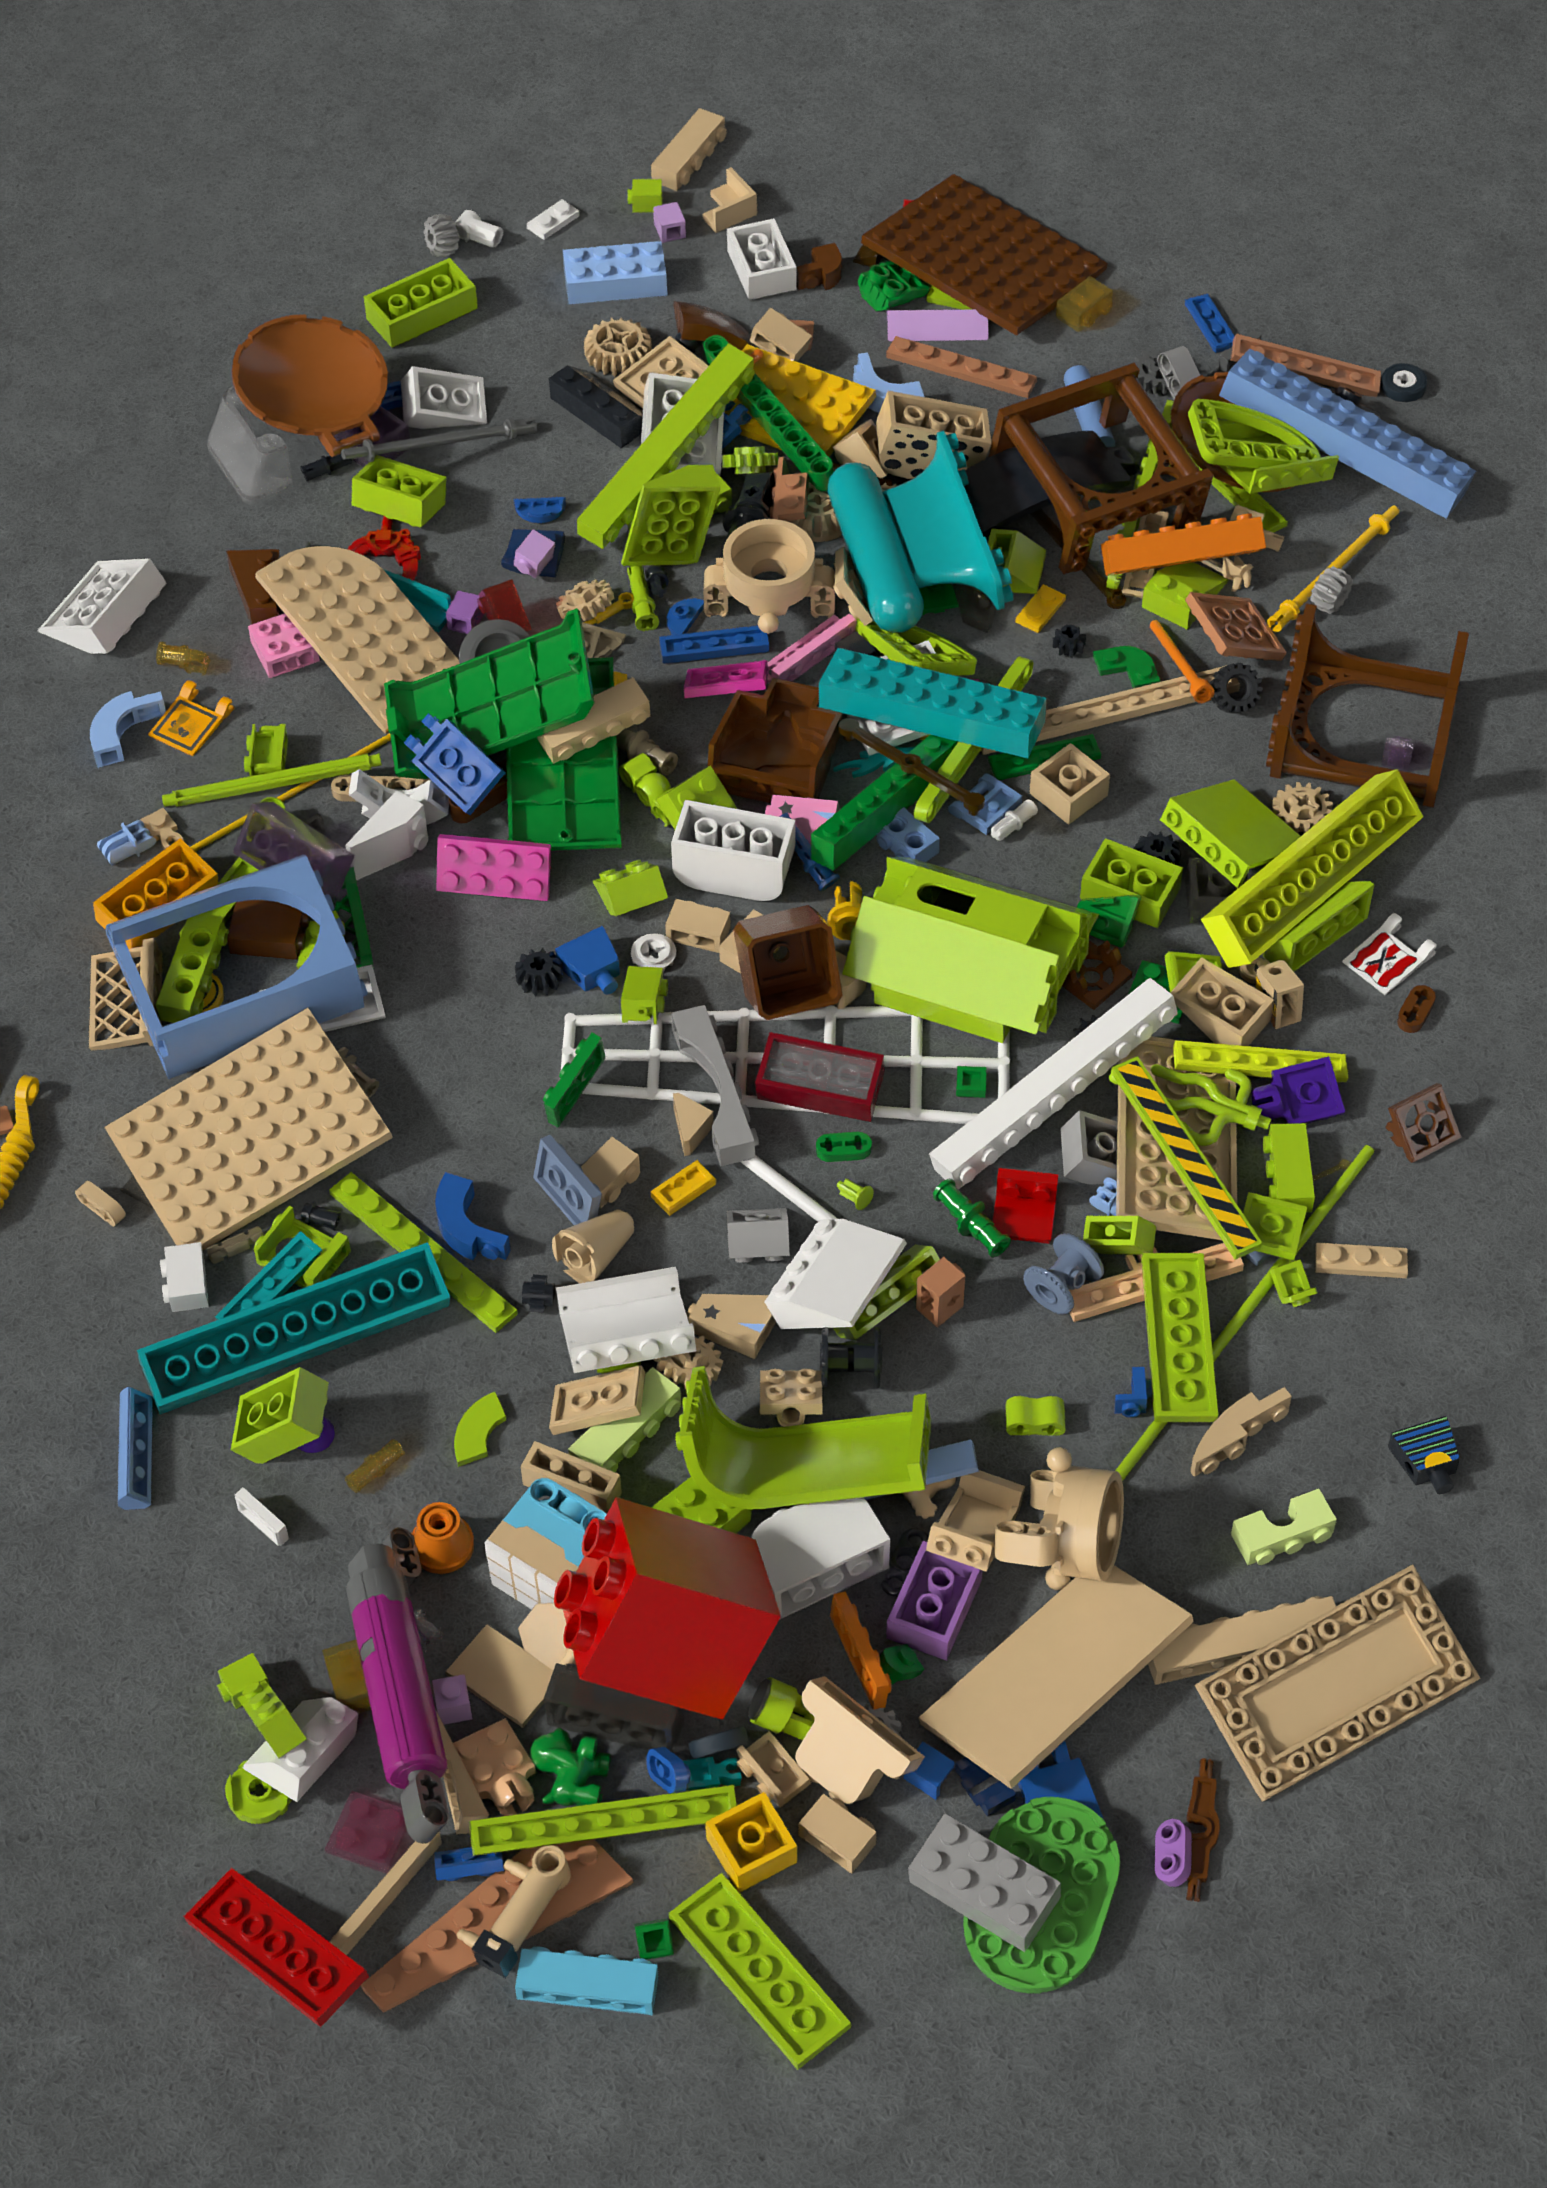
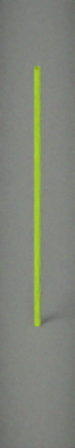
M1368 1145L1363 1147L1303 1225L1296 1254L1374 1154L1372 1147ZM1279 1257L1270 1269L1290 1263L1292 1260ZM1270 1270L1213 1342V1363L1273 1286L1274 1282ZM1153 1420L1115 1470L1121 1475L1122 1482L1168 1422H1154Z

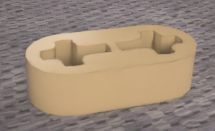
M86 1181L75 1191L81 1203L113 1227L126 1216L124 1209L116 1200L90 1181Z

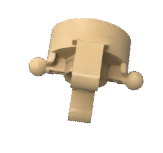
M778 519L752 521L740 526L730 534L723 548V558H716V565H710L705 569L704 612L708 617H711V615H722V617H725L728 613L729 596H733L737 601L748 606L751 614L760 616L758 620L759 629L769 634L778 628L779 620L777 616L785 615L789 606L796 604L804 597H811L812 616L815 618L818 616H828L830 618L835 613V590L833 588V585H835V572L831 567L823 565V559L815 558V548L811 538L797 525ZM768 571L777 572L785 577L769 581L754 579L756 575Z
M1062 1447L1050 1450L1046 1460L1051 1470H1037L1032 1472L1030 1476V1505L1035 1509L1044 1510L1043 1519L1039 1524L1014 1520L998 1522L995 1526V1557L1000 1561L1038 1567L1052 1565L1046 1572L1045 1580L1051 1589L1058 1591L1070 1583L1071 1577L1100 1581L1108 1579L1116 1561L1121 1539L1124 1492L1119 1472L1071 1466L1072 1457L1067 1449Z

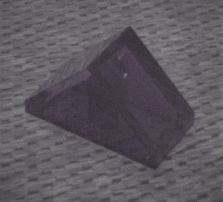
M1390 734L1386 739L1381 766L1408 772L1417 740Z

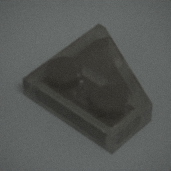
M952 583L963 623L988 633L992 627L996 611L992 601L986 594L975 587Z

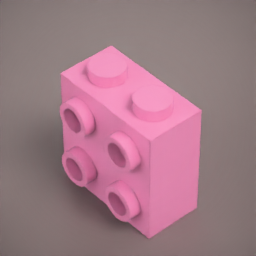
M285 613L248 626L251 643L269 678L320 661L319 654Z

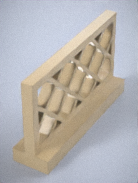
M150 938L143 940V946L131 948L129 951L132 958L140 957V962L136 965V968L140 973L139 975L159 1019L156 1003L162 989V952L155 939ZM114 952L91 956L89 1048L91 1051L105 1050L148 1042L149 1046H154L139 1010L137 1009L132 1015L125 1011L134 1001L131 991L125 988L128 985L125 977L119 983L111 979L121 969ZM112 962L114 965L105 974L99 971V963ZM107 982L113 988L103 997L98 993V989ZM122 992L127 997L117 1006L111 1001ZM107 1005L113 1011L103 1020L97 1014ZM121 1014L127 1020L116 1029L110 1024ZM133 1024L139 1026V1034L129 1036L124 1034ZM105 1028L113 1033L107 1040L97 1041V1035Z

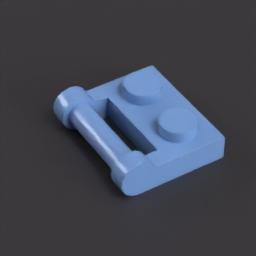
M987 773L980 777L978 784L969 791L980 794L987 790L990 791L984 797L985 804L983 809L979 810L978 815L972 816L969 814V810L964 807L963 802L960 800L954 801L948 807L951 814L959 819H963L985 835L991 832V827L1004 818L1006 812L1015 810L1022 803V795Z

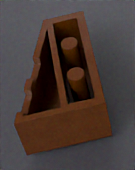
M279 549L227 550L230 572L251 625L279 616L280 607L256 579L257 571L281 558Z

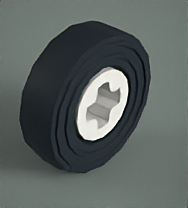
M1407 363L1391 365L1386 368L1381 378L1383 393L1390 399L1398 402L1418 400L1423 396L1427 387V377L1424 371L1417 366Z
M739 1726L693 1740L689 1743L693 1759H698L744 1745L748 1742L747 1732L744 1726Z

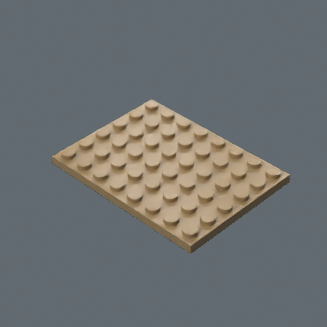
M309 1008L299 1012L104 1127L176 1245L201 1242L203 1250L393 1138L384 1121Z

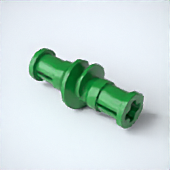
M949 1178L942 1181L935 1188L933 1198L938 1202L941 1201L950 1210V1214L958 1219L956 1223L958 1225V1232L962 1236L972 1234L977 1241H980L988 1249V1254L992 1258L1001 1255L1009 1247L1011 1238L1006 1234L1003 1235L994 1226V1223L985 1214H982L985 1209L984 1202L979 1201L972 1204V1201L955 1187L956 1183L953 1179Z

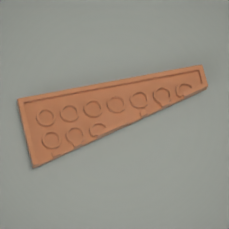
M594 1839L552 1845L563 1851L571 1870V1878L564 1888L555 1893L526 1939L544 1931L545 1928L566 1917L569 1918L577 1914L578 1911L606 1899L607 1896L625 1887H629L633 1883V1879ZM542 1847L522 1849L511 1860L518 1861L532 1868L533 1856ZM551 1865L545 1871H553L558 1865ZM505 1868L504 1871L492 1874L361 1985L362 1990L384 2013L419 1995L420 1992L452 1978L453 1975L471 1966L477 1965L478 1963L471 1950L472 1947L458 1939L457 1934L459 1930L472 1931L479 1936L484 1929L490 1931L523 1880L511 1874Z

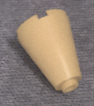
M617 1209L561 1230L552 1240V1249L556 1261L562 1260L569 1268V1270L563 1271L578 1283L597 1280L634 1233L633 1218L627 1212Z

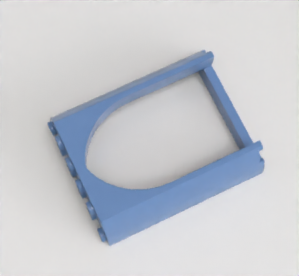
M306 855L289 859L106 925L107 938L168 1079L218 1061L306 1008H309L319 1024L364 1008L363 996L368 995L363 980L359 979L354 961L356 958L355 950L351 942H345L343 937L345 929L340 918L335 919L332 913L334 910L332 899L329 894L324 895L321 889L323 887L321 875L318 870L313 871ZM246 900H268L287 904L306 913L320 925L319 935L313 951L304 964L286 980L266 990L164 1027L161 1026L125 942L126 940L218 907Z

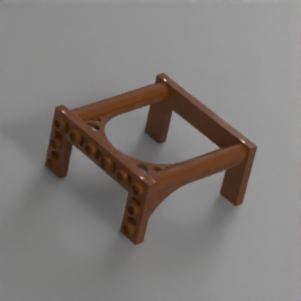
M1135 362L998 410L988 458L1015 446L1048 494L1057 513L1063 534L1064 547L1059 563V569L1063 575L1073 571L1078 572L1087 566L1094 536L1097 532L1111 530L1117 525L1133 522L1139 517L1150 513H1158L1162 509L1173 505L1177 506L1171 526H1175L1176 530L1184 529L1185 524L1200 522L1214 475L1209 468L1199 469L1137 380L1140 369ZM1105 398L1099 420L1103 428H1109L1126 422L1130 409L1156 449L1158 460L1156 471L1144 485L1132 491L1115 494L1092 491L1077 484L1062 471L1031 423ZM1169 463L1170 467H1165L1164 464ZM1171 475L1176 480L1166 482L1160 476ZM1078 494H1081V495L1084 496L1083 499H1082V502H1080V498H1081V497L1078 496ZM1091 500L1100 501L1102 506L1092 510L1089 509L1088 503Z
M1306 604L1304 614L1298 613L1295 630H1299L1300 633L1295 632L1292 648L1297 649V651H1292L1289 665L1294 668L1293 671H1287L1285 686L1289 687V690H1283L1280 702L1281 710H1278V714H1274L1271 730L1273 732L1271 733L1268 749H1273V751L1269 750L1266 767H1271L1269 777L1280 779L1281 773H1288L1361 787L1374 775L1394 770L1351 762L1332 755L1316 742L1310 733L1307 723V715L1311 705L1324 692L1347 684L1379 686L1444 698L1429 776L1399 771L1411 795L1424 799L1423 806L1434 807L1469 633L1458 631L1449 674L1362 658L1347 653L1333 645L1320 631L1315 615L1317 605ZM1311 675L1317 676L1322 680L1323 684L1315 686L1308 681L1307 677ZM1306 690L1310 691L1311 694L1305 695ZM1297 729L1301 730L1302 734H1296ZM1298 742H1306L1309 746L1303 749Z

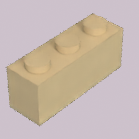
M534 1441L521 1465L524 1486L530 1487L535 1480L540 1478L551 1479L569 1491L581 1496L606 1514L615 1498H619L622 1493L620 1474Z

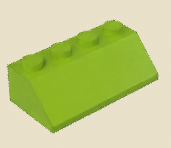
M1371 881L1346 882L1263 953V957L1270 963L1283 960L1295 972L1368 918L1374 884Z

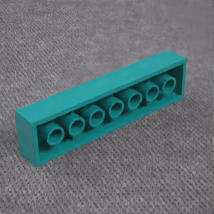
M837 648L819 681L820 708L1024 758H1029L1046 719L1045 697L842 648Z

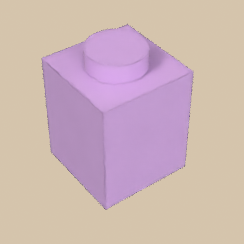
M677 202L653 207L654 225L662 243L686 238L685 219Z
M532 530L516 550L514 566L523 574H529L536 579L553 558L555 542Z
M465 1674L432 1680L437 1712L443 1725L472 1720Z

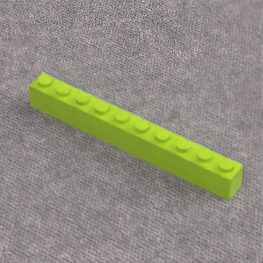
M728 343L578 517L577 534L601 549H604L609 542H614L624 524L628 525L632 521L643 484L668 474L678 467L682 456L685 453L691 452L695 441L700 435L704 436L707 433L711 422L715 418H720L729 401H734L740 392V388L752 380L755 374L753 370L754 358Z

